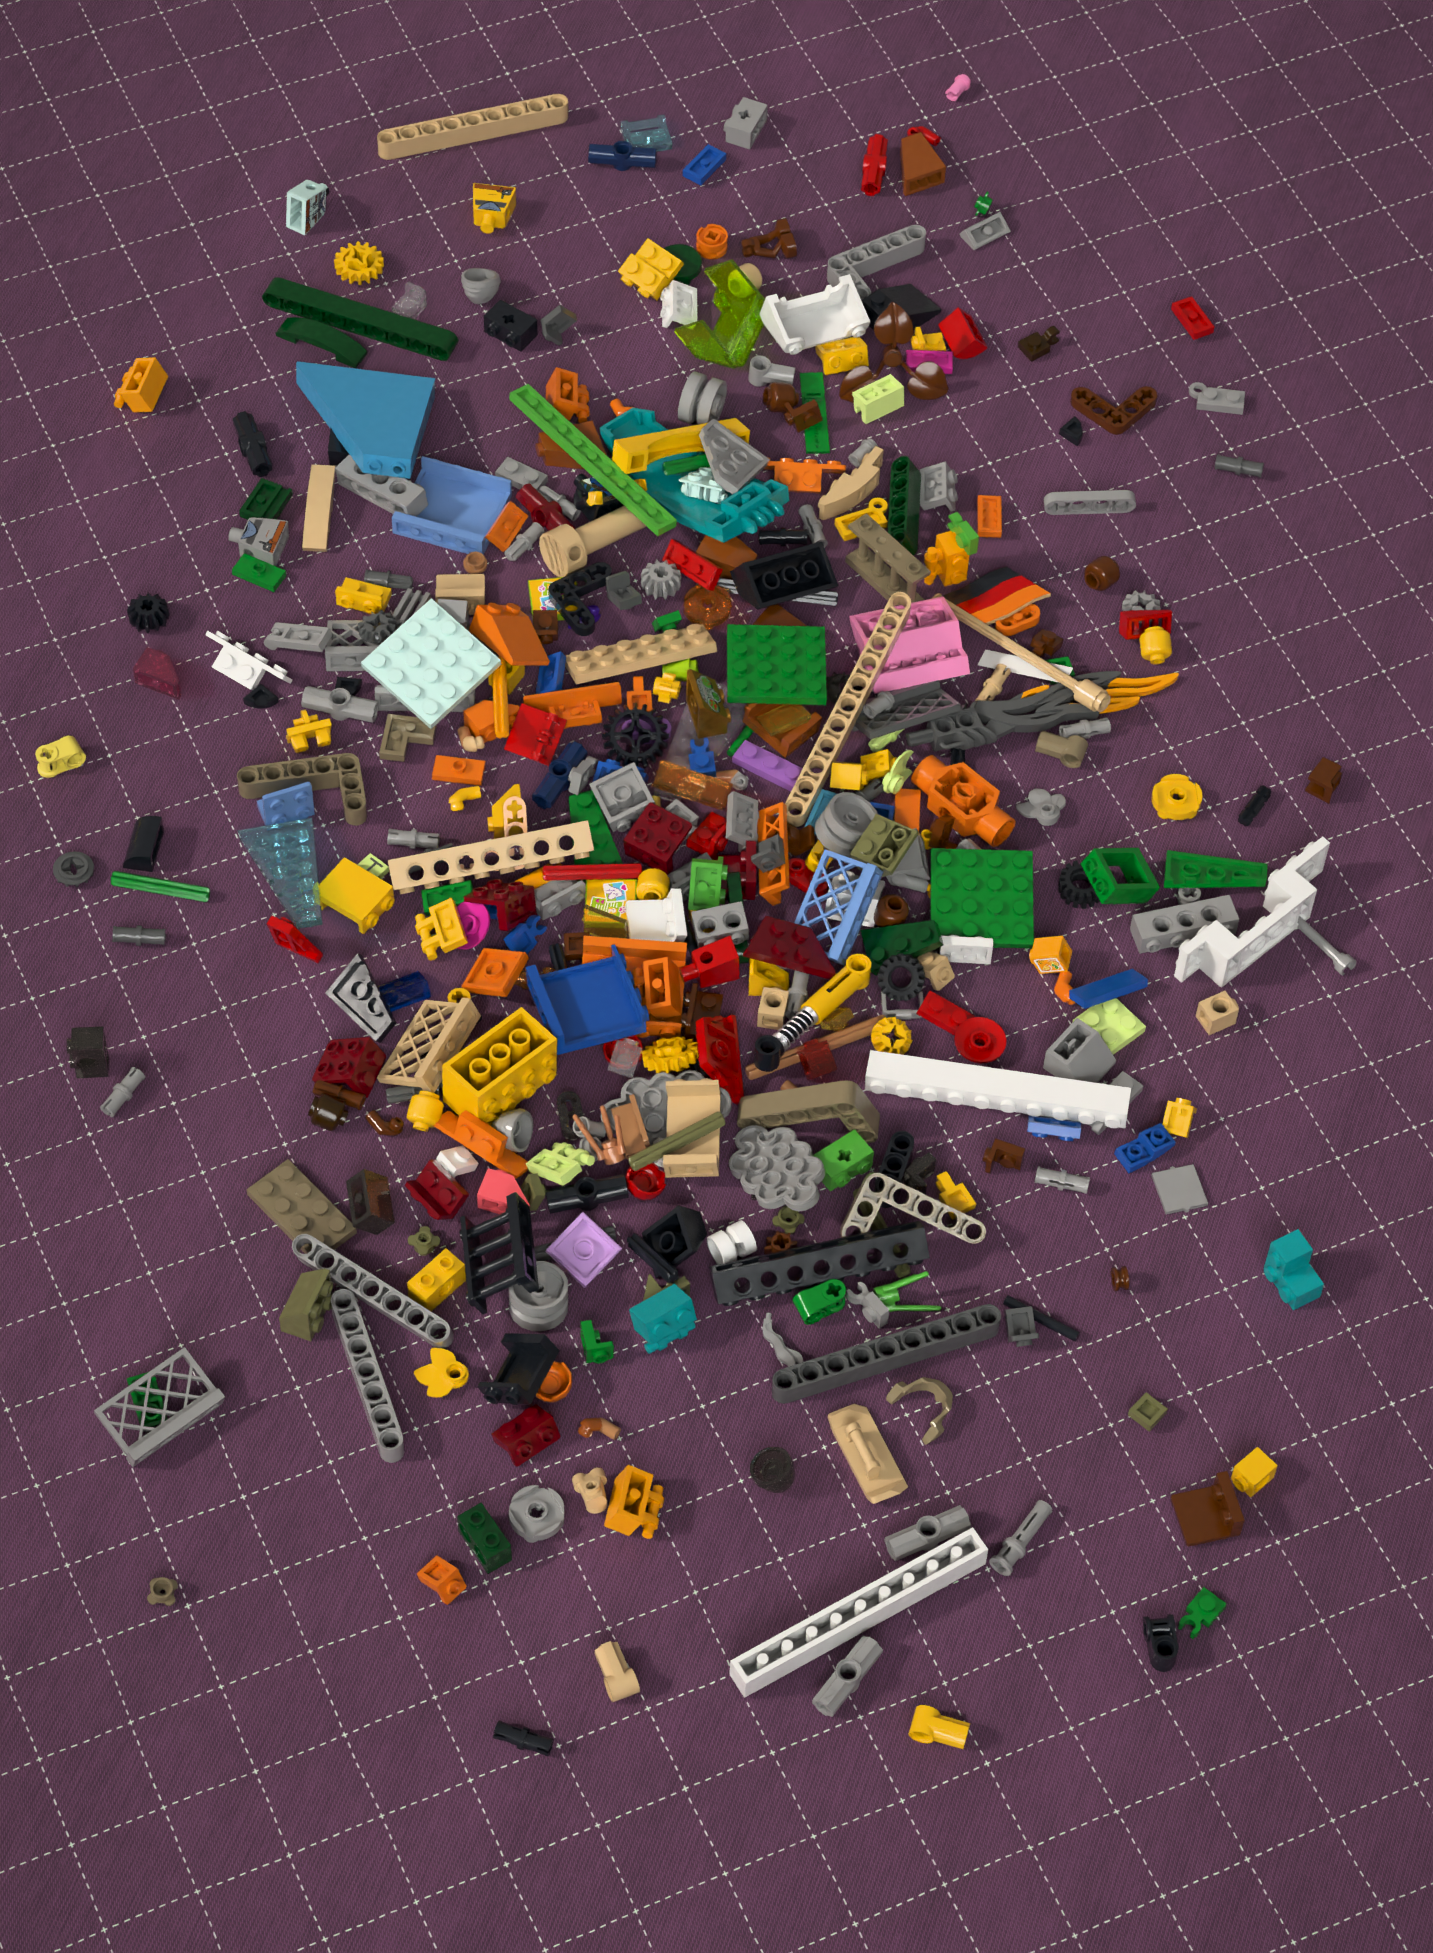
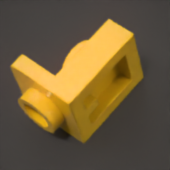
M915 327V335L911 338L913 350L946 351L941 332L922 335L921 328Z
M889 749L861 756V764H866L865 770H869L868 781L885 777L891 771L897 757H894Z
M1176 1098L1175 1102L1168 1101L1162 1125L1169 1134L1188 1138L1193 1114H1196L1197 1108L1191 1106L1192 1101Z

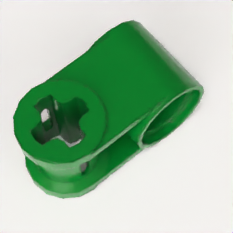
M830 1279L813 1288L799 1292L792 1301L804 1323L811 1325L844 1308L846 1287L842 1281Z

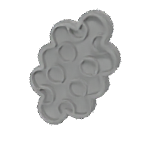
M688 1070L680 1073L677 1077L670 1073L660 1072L650 1080L643 1077L629 1079L621 1089V1098L611 1100L604 1105L612 1133L616 1134L611 1109L631 1103L629 1095L634 1094L650 1146L659 1137L665 1139L667 1133L668 1102L666 1081L677 1079L694 1081L705 1079L704 1076L697 1071ZM720 1087V1113L725 1118L732 1109V1101L729 1093Z
M752 1125L743 1128L737 1133L735 1144L738 1151L730 1157L729 1168L732 1175L740 1179L743 1190L748 1194L755 1195L761 1207L776 1209L786 1204L787 1207L794 1211H806L817 1204L820 1196L817 1185L825 1177V1168L822 1161L813 1156L810 1145L806 1142L798 1141L794 1130L780 1127L768 1132L762 1126Z

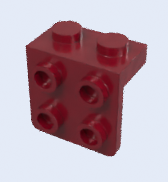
M370 1037L333 1039L327 1044L312 1080L314 1083L317 1080L330 1084L346 1083L353 1091L366 1094V1098H368L386 1059V1055Z

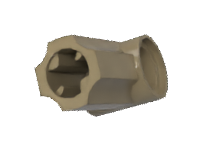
M1041 731L1035 751L1059 758L1061 763L1069 768H1078L1087 751L1088 742L1083 737L1077 735L1065 738Z

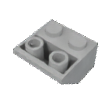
M1076 1018L1046 1051L1043 1068L1055 1077L1098 1083L1114 1066L1116 1059L1099 1032Z

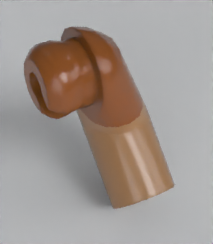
M602 1417L585 1418L580 1422L581 1426L578 1429V1433L585 1438L591 1437L593 1431H598L613 1440H616L621 1432V1428Z

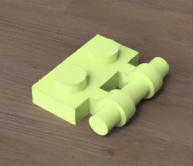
M555 1142L552 1146V1151L543 1149L529 1160L526 1166L530 1173H538L540 1177L564 1186L582 1171L581 1166L593 1165L595 1158L584 1149H574L573 1145L566 1142Z

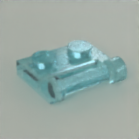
M664 114L657 115V118L632 122H628V120L620 121L624 141L631 143L632 147L654 148L657 151L672 149V140ZM658 127V129L645 130V131L632 132V133L630 132V131H633V130H640V129Z

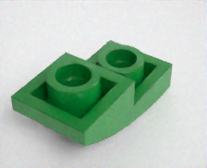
M147 1373L127 1378L128 1386ZM154 1376L151 1379L150 1388L159 1390ZM147 1382L144 1383V1384H143L142 1386H140V1387H145V1388H146V1387H147ZM133 1391L130 1393L134 1405L144 1406V1392ZM149 1393L147 1407L163 1410L164 1404L161 1395ZM136 1411L139 1424H141L142 1411ZM146 1412L144 1426L154 1427L160 1425L162 1415Z

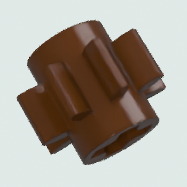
M776 1231L772 1238H766L767 1246L764 1247V1255L797 1248V1241L791 1242V1233L785 1234Z

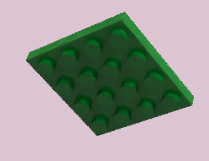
M727 624V703L826 705L825 627Z
M931 848L930 920H934L938 924L941 937L957 935L959 937L980 936L992 938L993 948L1032 949L1034 944L1033 851Z

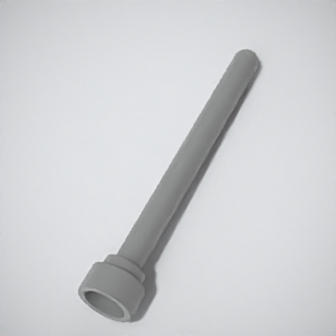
M1299 916L1297 928L1333 960L1334 969L1343 976L1345 974L1343 971L1346 967H1349L1350 970L1355 967L1356 960L1349 954L1338 952Z

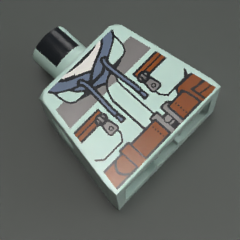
M305 180L287 192L286 227L306 235L325 213L326 196L329 194V188L323 183L317 184L311 180Z

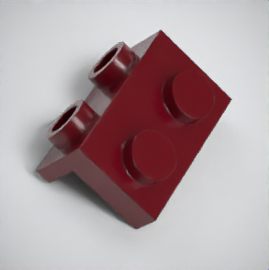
M537 1404L525 1409L522 1414L504 1423L499 1429L491 1433L494 1442L509 1453L512 1463L517 1467L561 1437L553 1416Z

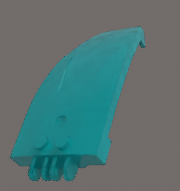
M631 408L601 426L600 434L611 455H613L614 440L666 431L668 429L656 421L655 411ZM688 452L667 456L647 465L646 471L627 474L633 480L645 479L647 485L646 492L666 509L677 522L723 543L743 532L756 533L759 526L763 528L768 523L775 520L774 516L781 517L784 515L783 505L790 501L788 486L772 479L763 482L756 478L752 479L744 488L733 495L725 491L728 494V498L723 500L721 504L709 500L706 501L704 498L698 499L685 496L681 492L684 482H680L679 479L690 472L666 476L663 472L662 464L665 461L705 454L704 452Z

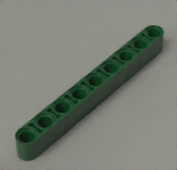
M279 277L272 279L262 295L264 303L269 307L441 361H447L459 341L456 334L449 330Z

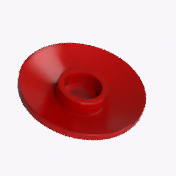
M972 1017L963 1021L958 1026L954 1042L958 1052L967 1060L975 1063H989L995 1061L1003 1054L1006 1047V1035L1001 1026L995 1021L985 1017ZM975 1043H981L983 1046H978Z

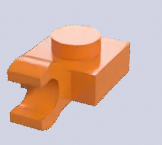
M633 676V691H627L629 710L633 708V703H637V709L642 710L643 704H646V712L649 713L652 709L651 690L644 691L643 676Z

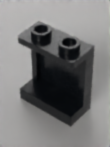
M505 1333L501 1343L509 1351L506 1360L493 1382H479L477 1388L484 1394L485 1400L492 1404H531L560 1351L545 1334Z

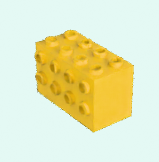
M520 1007L442 1065L443 1102L456 1114L460 1115L466 1110L491 1126L502 1113L515 1109L518 1103L525 1098L528 1099L533 1096L538 1088L544 1084H549L555 1078L557 1069V1038L526 1010Z

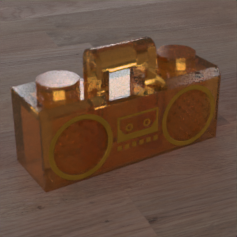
M661 760L651 787L722 811L727 804L728 795L733 784Z

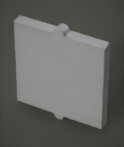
M1194 1164L1178 1168L1172 1166L1168 1170L1152 1173L1151 1176L1166 1215L1181 1211L1189 1212L1190 1209L1208 1205Z

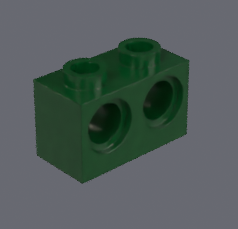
M482 1503L457 1516L458 1532L487 1574L512 1561L511 1544Z

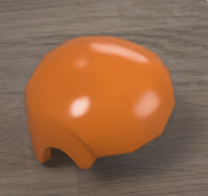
M554 1361L536 1394L538 1399L545 1402H557L568 1395L572 1388V1373L564 1362Z

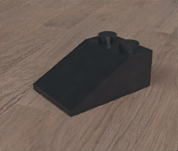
M912 284L878 289L862 299L863 306L870 319L869 327L874 330L877 318L891 302L897 303L907 312L912 321L913 330H915V327H920L940 314L942 310Z

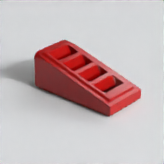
M1172 611L1120 612L1119 633L1126 640L1140 638L1145 629L1149 628V620L1152 619L1151 627L1158 626V620L1162 618L1161 627L1171 634ZM1139 621H1142L1141 628H1139Z

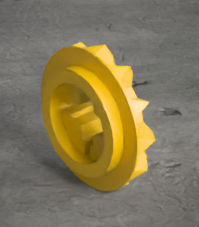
M885 1017L878 1021L872 1029V1044L876 1051L904 1055L909 1050L913 1041L911 1039L912 1030L906 1026L905 1021H901L896 1017ZM894 1028V1034L900 1040H895L893 1045H891L890 1038L886 1037L885 1034L891 1033Z

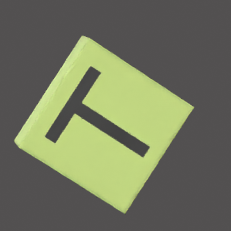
M371 853L357 864L380 879L389 872V866Z

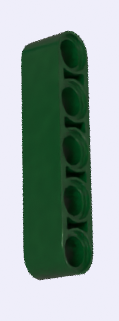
M901 456L891 466L888 533L914 556L918 549L921 472L907 456Z

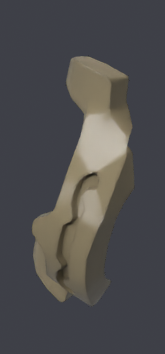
M922 1377L908 1385L903 1381L896 1383L886 1397L890 1404L915 1391L932 1392L935 1395V1400L942 1403L943 1409L941 1414L930 1422L931 1427L922 1438L925 1445L931 1443L944 1432L942 1421L951 1410L952 1392L940 1380Z

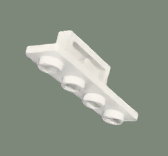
M207 631L205 634L223 645L212 668L250 690H254L267 670L291 684L293 679L286 676L287 670L276 664L273 668L268 666V659L255 653L254 657L247 653L249 648L238 642L235 645L228 642L230 637L219 631L216 634Z

